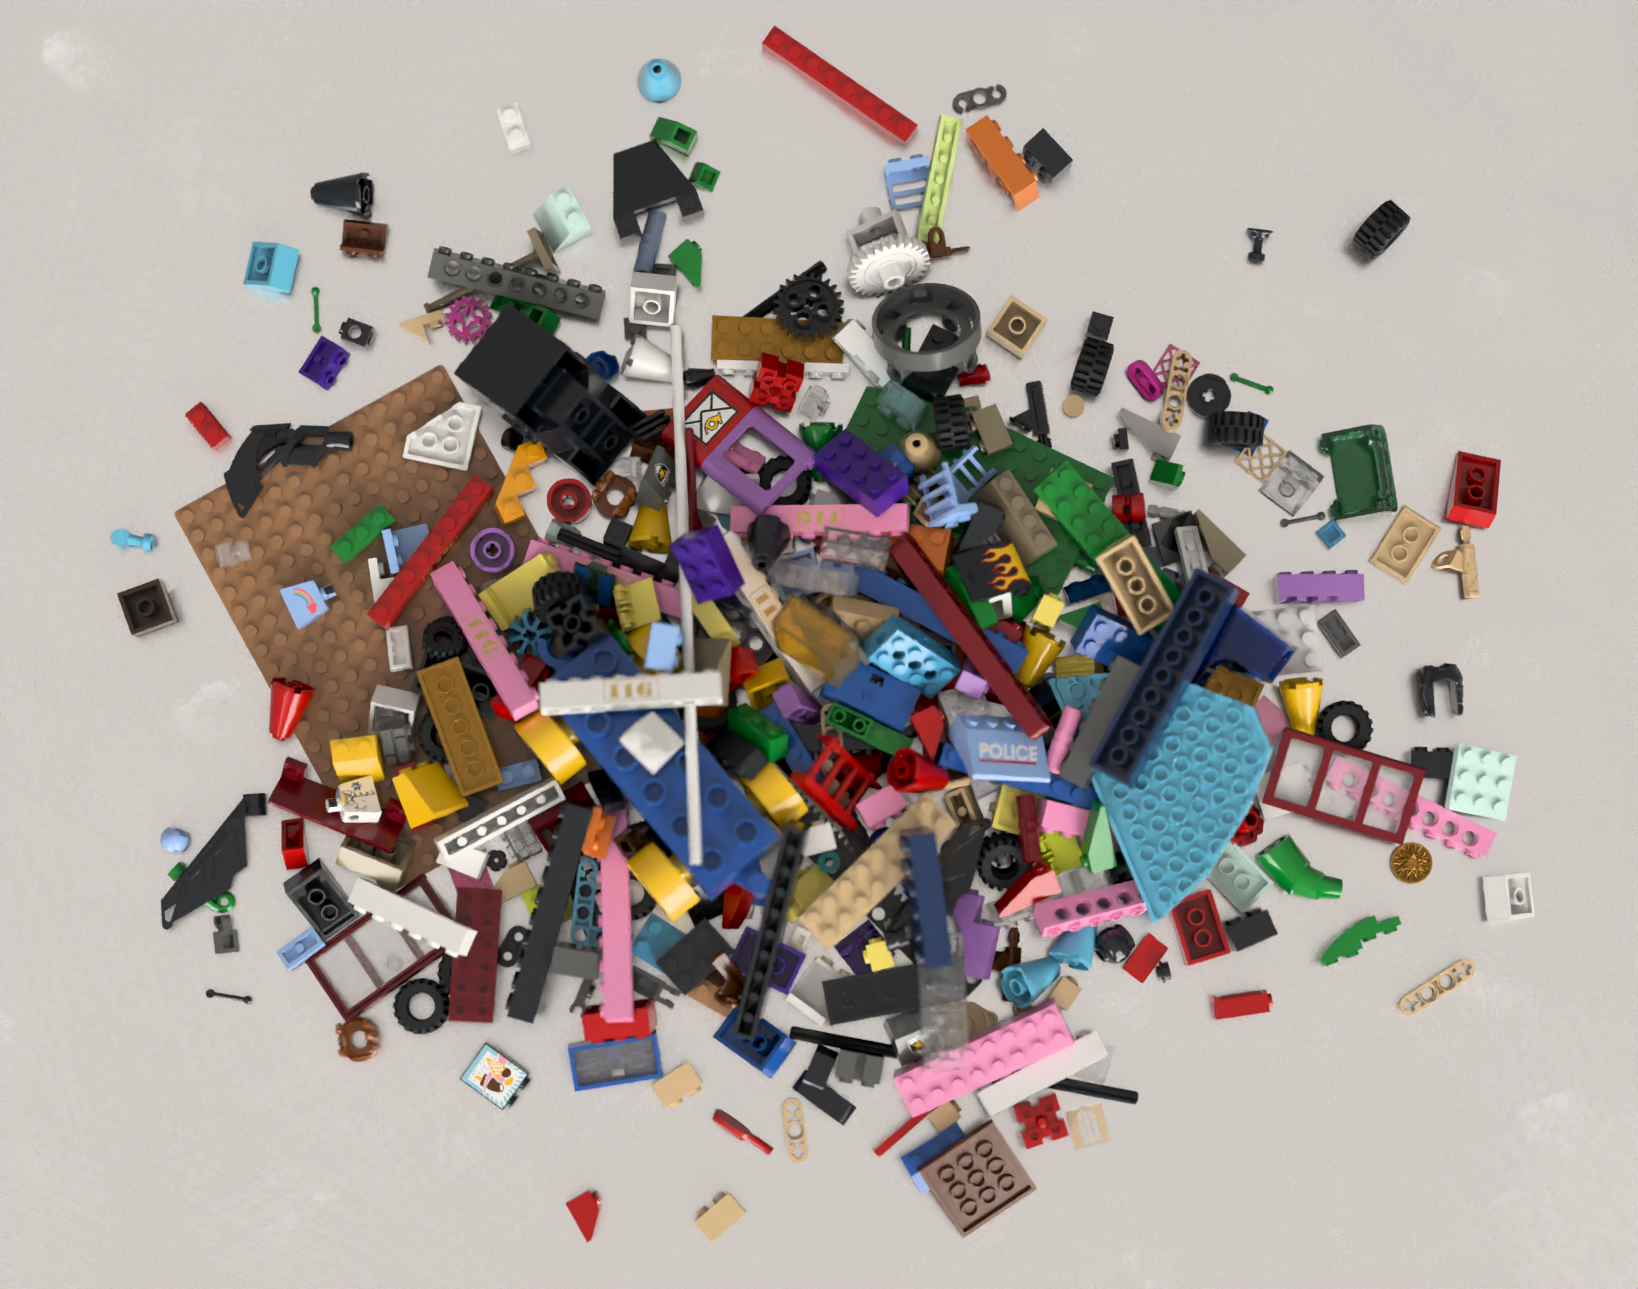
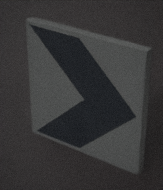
M1191 510L1151 524L1163 566L1181 560L1174 530L1176 527L1196 526Z

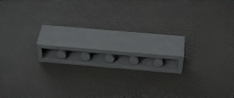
M1118 655L1117 658H1113L1108 668L1110 672L1107 679L1104 678L1098 688L1100 693L1097 699L1094 698L1092 700L1087 719L1084 718L1080 724L1079 730L1081 732L1078 738L1072 741L1069 747L1071 752L1068 758H1065L1060 765V777L1081 788L1089 787L1096 770L1088 764L1140 671L1141 665L1123 656Z

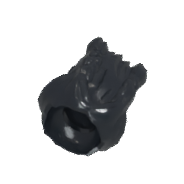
M1444 663L1439 667L1424 665L1420 670L1419 676L1421 680L1422 709L1425 716L1435 718L1433 684L1444 679L1450 681L1451 712L1457 716L1462 715L1463 677L1457 665Z

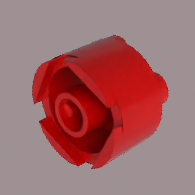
M567 478L558 480L550 487L547 493V506L555 519L574 525L583 521L588 516L592 507V498L589 490L581 481ZM566 497L569 499L574 497V504L565 506L566 502L564 499Z

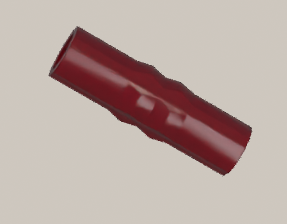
M1034 795L1017 796V825L1019 828L1023 863L1033 864L1041 862L1040 833L1038 830Z

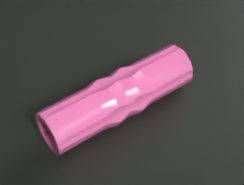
M1065 705L1046 756L1049 771L1060 774V765L1067 756L1083 711Z

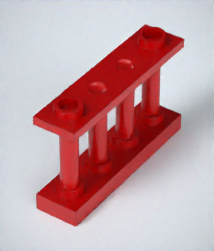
M819 733L817 738L825 746L808 771L802 773L794 770L790 778L839 826L854 831L858 825L852 818V812L856 808L855 805L860 802L869 787L879 791L883 787L876 781L877 777L874 774L866 771L840 745L841 741L831 734L826 736ZM832 752L837 759L821 783H817L815 775ZM845 765L849 772L831 796L827 793L829 791L827 788L842 766ZM855 777H857L862 783L846 807L843 808L840 806V800Z

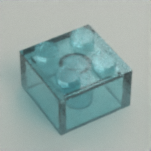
M890 379L876 399L879 412L888 419L891 416L895 418V421L898 422L897 425L905 431L909 429L912 431L916 430L929 412L928 404L893 379Z

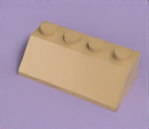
M1127 534L1109 545L1095 558L1138 635L1143 634L1169 618L1174 606L1134 535Z

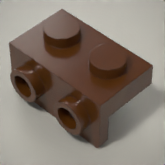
M345 219L343 221L340 250L350 255L366 253L369 257L384 255L387 249L388 224Z

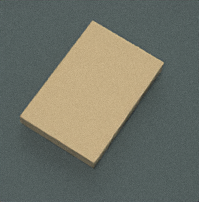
M1403 505L1369 559V562L1404 584H1407L1440 532L1441 527Z

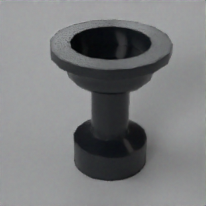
M1247 228L1250 237L1254 238L1253 252L1248 253L1247 259L1265 261V254L1261 253L1263 239H1268L1273 231Z

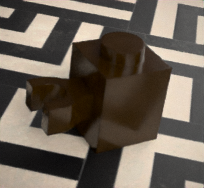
M643 821L629 825L613 841L624 858L638 853L646 845L653 842L655 837L650 834L648 826L644 825Z

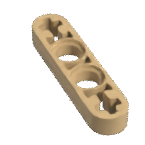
M1186 350L1177 351L1172 357L1160 421L1161 428L1167 433L1176 432L1182 423L1192 366V356ZM1180 357H1184L1185 361L1182 371L1178 370ZM1175 376L1181 377L1184 380V385L1176 386L1173 384L1172 378ZM1172 396L1177 397L1180 400V405L1177 407L1172 406L1169 403V398ZM1171 412L1175 413L1173 416V426H1169L1168 422Z
M1461 959L1403 996L1399 1001L1400 1011L1405 1015L1418 1013L1470 979L1475 973L1474 963L1468 959ZM1462 963L1464 965H1469V974H1459L1457 977H1459L1460 980L1457 982L1456 976L1451 972V970L1454 969V972H1458L1462 969ZM1443 975H1449L1452 978V984L1447 988L1443 987L1440 983ZM1425 987H1431L1434 991L1433 997L1429 1000L1422 997V990ZM1417 993L1418 998L1423 1004L1420 1006V1003L1416 1002L1412 1006V1011L1410 1009L1405 1010V1001L1415 1000L1416 997L1413 995Z

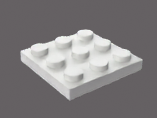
M1315 604L1248 612L1251 638L1257 642L1259 648V657L1255 667L1256 678L1323 670Z

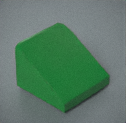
M696 162L688 180L690 183L712 192L720 171L703 162Z

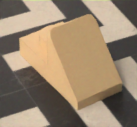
M438 310L400 322L399 324L402 330L430 344L425 327L429 326V329L437 328L442 325L441 322L446 320L443 311Z

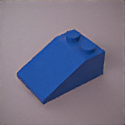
M735 1007L713 1037L771 1079L794 1048L796 1042L764 1018L762 1019L759 1034L754 1041L732 1035L739 1007Z

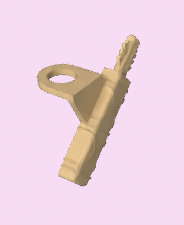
M1463 524L1460 531L1463 544L1459 545V549L1439 554L1433 564L1437 569L1450 567L1462 573L1464 597L1476 598L1480 596L1475 558L1476 552L1474 543L1470 544L1471 531L1467 524ZM1449 556L1445 562L1439 563L1441 559Z

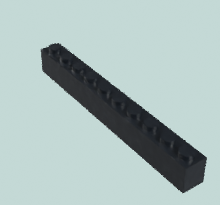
M791 819L785 825L732 1034L734 1036L754 1041L759 1034L811 825Z

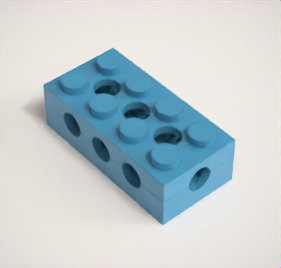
M894 614L863 642L869 661L901 681L921 690V693L930 699L961 672L955 653Z

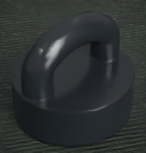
M512 427L507 428L501 437V445L511 450H516L523 442V434L518 433Z

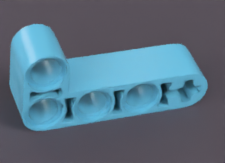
M584 859L578 866L570 935L572 941L577 945L599 947L596 935L598 932L603 931V929L592 926L598 865L592 859ZM587 862H590L591 867L595 868L589 875V879L594 878L593 883L589 881L580 882V877L585 878V871L582 870V866H586ZM584 884L592 888V893L589 897H582L579 893V888ZM582 906L587 907L590 913L588 918L583 920L579 919L576 914L577 909ZM577 929H584L587 933L586 939L582 942L574 938V932Z

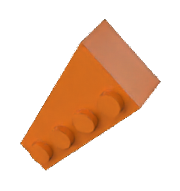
M988 115L965 129L967 138L982 160L988 161L987 166L995 178L1000 177L999 182L1005 194L1013 196L1014 207L1017 211H1020L1039 198L1036 174L1032 169L1028 170L1024 164L1026 162L1019 152L1017 154L1014 152L1011 140L1007 136H1002L1000 133L1001 128L995 119L991 121Z

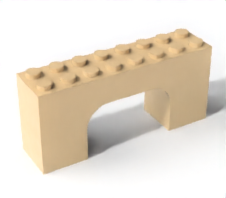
M925 793L798 919L830 951L907 875L906 872H903L901 859H904V852L900 850L898 843L901 830L928 826L935 832L938 844L957 823Z

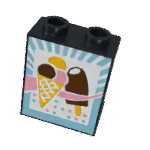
M486 1042L462 1074L460 1080L504 1110L506 1106L510 1109L517 1099L514 1095L518 1089L524 1090L530 1081L528 1078L530 1073L496 1050L493 1045Z

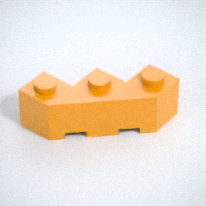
M531 441L519 445L514 453L493 507L502 528L522 520L525 515L518 497L534 491L536 484L529 469L544 463L547 459L545 451L539 442L536 445Z

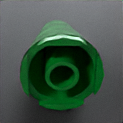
M810 422V426L805 427V423L799 424L801 440L815 452L820 450L843 430V424L839 423L835 427V422ZM816 466L812 470L808 469L814 481L825 482L823 475L817 472Z

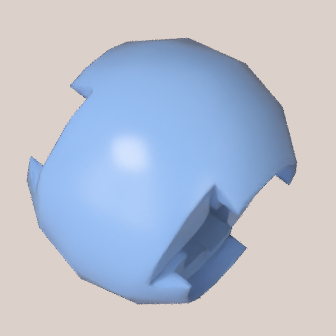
M170 827L163 831L160 838L161 846L164 849L172 852L176 850L179 853L186 849L189 841L188 834L185 831L177 828L173 830Z

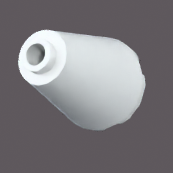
M635 334L630 342L634 346H631L625 354L621 375L672 383L671 355L641 335Z

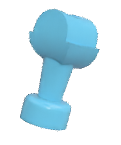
M121 528V530L113 531L110 539L113 544L121 549L127 548L130 545L142 546V549L145 551H152L154 534L145 533L141 537Z

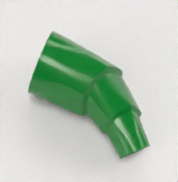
M1286 834L1273 841L1255 856V859L1289 895L1296 894L1317 900L1319 898L1339 899L1343 888L1342 879L1324 875L1323 872L1311 867L1310 861L1294 842L1290 834Z

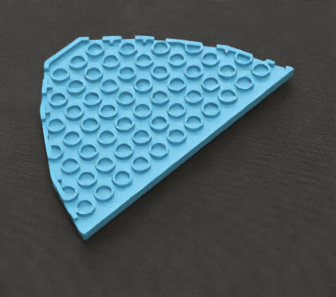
M1109 673L1048 680L1062 713L1065 705L1083 711L1074 739H1077L1081 732L1079 730L1081 722L1084 718L1087 719L1090 713L1089 706L1094 698L1097 699L1100 693L1098 688L1104 678L1107 679ZM1193 684L1188 686L1133 789L1097 770L1091 780L1101 803L1105 805L1107 818L1153 923L1159 922L1209 875L1251 808L1273 750L1254 707Z

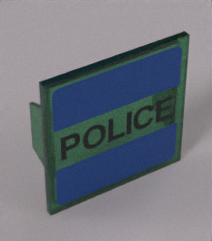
M575 561L573 572L577 573L578 576H582L584 581L587 582L589 596H592L595 604L611 609L617 576L607 573L606 565L594 561L584 565Z

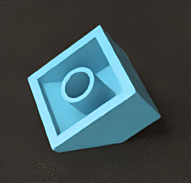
M253 242L243 284L276 292L290 293L295 267L298 263L299 250L280 243Z

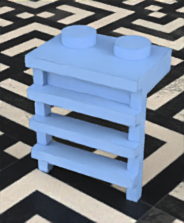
M916 154L910 156V159L901 161V158H894L888 160V163L885 164L884 171L892 210L900 211L922 207L923 201L896 205L894 198L922 194L925 192V187L893 193L892 185L921 180L927 181L930 165L928 156L923 157V154Z
M975 445L968 451L966 449L963 450L964 455L958 460L955 458L953 460L954 464L949 468L958 504H967L968 500L997 473L994 468L986 473L972 456L978 450ZM967 459L983 476L978 482L962 465ZM958 468L973 485L969 491L953 475ZM945 478L937 482L939 487L946 484ZM949 491L942 494L945 498L950 496Z
M943 462L942 472L926 480L925 475L919 477L921 484L918 485L919 490L922 489L924 497L921 500L926 502L927 505L925 515H929L931 521L928 523V527L945 526V529L957 527L958 522L971 519L970 516L978 512L976 503L958 504L948 462ZM945 478L946 484L931 493L929 492L930 486ZM949 491V497L933 505V499Z

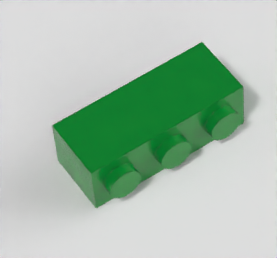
M380 503L330 547L346 565H349L382 536V530L392 528L397 521Z
M747 703L728 710V730L757 747L769 763L787 756L788 733Z

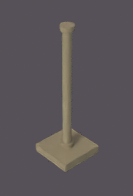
M535 227L528 230L527 233L535 248L533 249L534 252L512 262V264H515L516 268L520 269L538 260L542 262L545 271L552 274L561 272L543 233ZM492 272L490 278L496 281L502 278V275L499 272ZM462 287L430 304L427 302L423 305L428 314L454 302L455 299L458 300L462 296L476 291V289Z

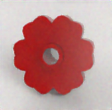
M1253 804L1229 841L1231 844L1239 842L1241 846H1247L1256 842L1257 836L1263 833L1264 821L1259 818L1260 811Z

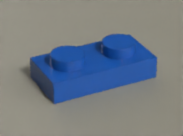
M1104 574L1093 575L1087 580L1075 581L1063 587L1070 604L1112 590Z

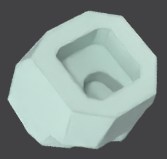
M553 518L546 532L545 539L557 545L562 544L575 548V546L558 540L557 534L561 528L582 535L577 528Z

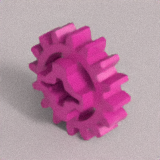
M464 295L461 302L457 299L454 300L456 304L454 307L448 306L451 313H445V317L450 320L445 322V325L452 327L448 332L450 334L456 333V340L463 337V343H467L468 339L475 343V338L479 337L481 339L482 333L487 330L486 327L493 324L488 320L493 315L491 312L486 313L489 306H482L483 300L481 298L476 302L473 295H471L470 300H467ZM466 306V309L462 312H457L460 308ZM476 307L481 310L483 317L476 315ZM471 312L474 321H470L467 325L464 318H468ZM455 322L462 324V332L456 328ZM480 327L476 332L472 333L474 328Z

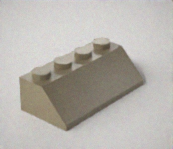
M1010 470L991 480L972 496L975 501L978 497L1002 507L1005 520L1001 527H997L996 534L1000 540H1012L1024 568L1057 547L1055 539Z

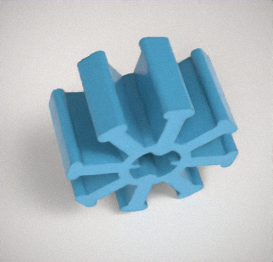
M525 608L520 616L523 620L519 619L516 615L511 622L509 628L515 630H512L508 639L510 644L518 640L524 641L517 650L522 655H524L528 647L527 644H531L533 656L539 655L537 642L540 639H545L550 645L554 635H549L552 633V630L548 623L541 624V620L537 619V617L536 620H533L530 613L531 608Z

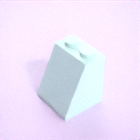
M569 185L549 195L533 214L554 253L592 233L590 224Z

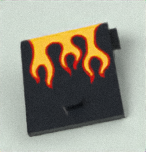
M1011 539L1001 540L952 556L972 604L1011 592L1012 596L1022 598L1027 596L1033 587Z

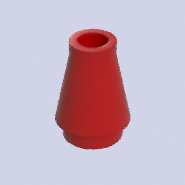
M979 363L971 373L964 371L957 374L961 387L987 384L986 382L991 380L987 364L981 365Z

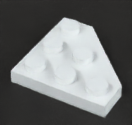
M458 402L443 414L430 420L426 425L407 435L403 458L468 471L482 407Z

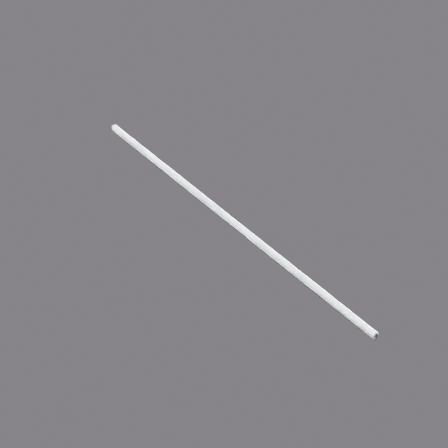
M672 325L670 326L679 538L682 534L689 532L682 337L681 326ZM679 565L683 671L694 672L691 588ZM684 706L690 864L698 865L702 864L696 706Z

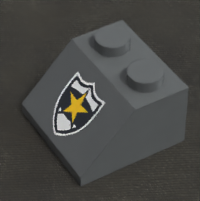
M657 445L641 480L635 502L660 512L662 505H667L672 494L669 492L670 487L675 488L676 470L674 460L661 446Z
M929 1007L911 1010L886 1020L884 1027L901 1067L942 1050L937 1027Z

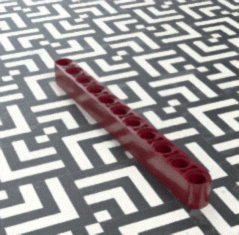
M904 534L889 547L891 554L1024 733L1032 741H1036L1052 728L1051 721L917 541L910 534Z

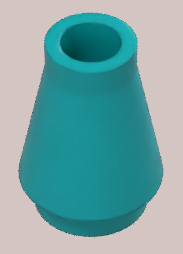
M833 851L823 852L818 858L819 868L826 873L835 872L840 866L839 856ZM826 858L833 860L832 866L825 865Z

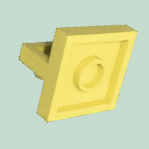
M1002 784L997 801L991 802L988 811L993 812L990 828L1019 836L1016 797L1027 794L1034 795L1035 808L1037 809L1038 800L1044 799L1045 796Z

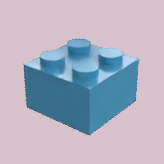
M651 913L632 943V954L664 973L655 962L678 943L686 933Z

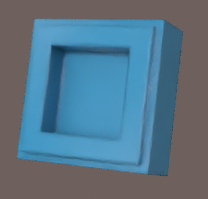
M1334 519L1315 532L1328 550L1346 537V534Z

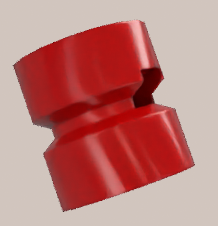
M1131 493L1129 497H1126L1125 494L1112 495L1113 514L1121 523H1127L1129 519L1133 522L1146 521L1144 493ZM1124 505H1129L1130 512L1124 511Z

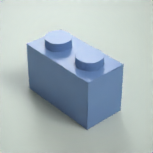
M534 759L499 768L504 782L497 786L498 790L503 792L543 781L539 760Z

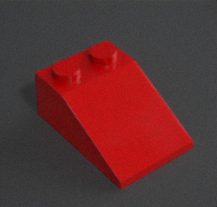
M1458 451L1448 497L1447 520L1485 528L1490 527L1497 513L1501 460Z

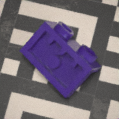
M321 335L298 373L328 390L334 383L341 368L346 364L350 353Z

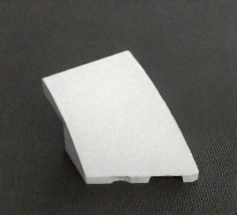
M745 474L759 485V474ZM708 475L701 481L697 491V509L731 515V506H745Z

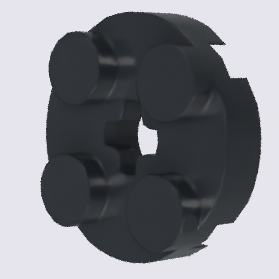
M1207 373L1197 377L1191 382L1187 390L1188 407L1196 415L1203 418H1209V415L1214 412L1225 411L1231 401L1229 386L1222 377L1216 374ZM1208 390H1211L1212 395L1215 396V399H1210V401L1207 402L1205 401L1203 392L1207 393Z

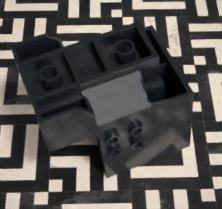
M510 304L500 312L494 323L486 330L479 342L472 348L471 352L454 372L480 398L501 414V418L510 424L514 430L525 435L533 444L536 445L538 442L542 444L562 463L593 486L633 437L628 431L629 426L648 417L631 400L609 385L595 371L596 368L587 362L581 354L574 352L567 344Z

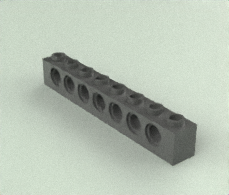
M439 246V249L434 248L428 278L597 320L600 319L606 290H602V287L599 285L589 284V286L582 285L581 281L571 278L568 281L559 279L558 275L547 273L546 275L538 274V271L532 268L518 269L515 264L504 262L503 265L495 263L494 259L482 257V259L474 258V255L468 252L454 253L452 249L444 246ZM455 261L458 263L459 268L457 270H450L447 267V263ZM475 266L481 272L479 275L473 276L468 272V269ZM492 272H499L502 278L499 281H493L490 278V274ZM519 277L524 283L521 286H514L511 280ZM539 282L545 286V289L537 292L532 286ZM557 288H563L566 291V295L558 297L554 294V291ZM583 293L587 295L588 299L585 302H578L575 297L577 294Z

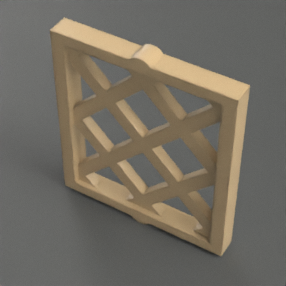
M1265 434L1263 437L1268 440V443L1256 447L1259 450L1258 456H1251V448H1244L1234 461L1245 469L1248 474L1253 475L1262 483L1265 482L1287 453L1285 449ZM1269 446L1270 454L1262 455L1261 447ZM1272 446L1280 449L1281 453L1273 454ZM1248 450V457L1241 458L1245 451ZM1273 456H1280V458L1274 464ZM1270 457L1271 465L1264 466L1263 458ZM1260 458L1261 466L1253 467L1252 459ZM1249 460L1250 468L1244 466L1241 461ZM1271 468L1265 476L1264 469ZM1261 469L1262 477L1257 476L1253 470Z

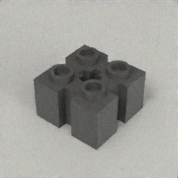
M840 1048L835 1076L839 1077L840 1082L852 1084L853 1080L861 1081V1086L874 1088L875 1084L880 1085L885 1058L883 1056Z

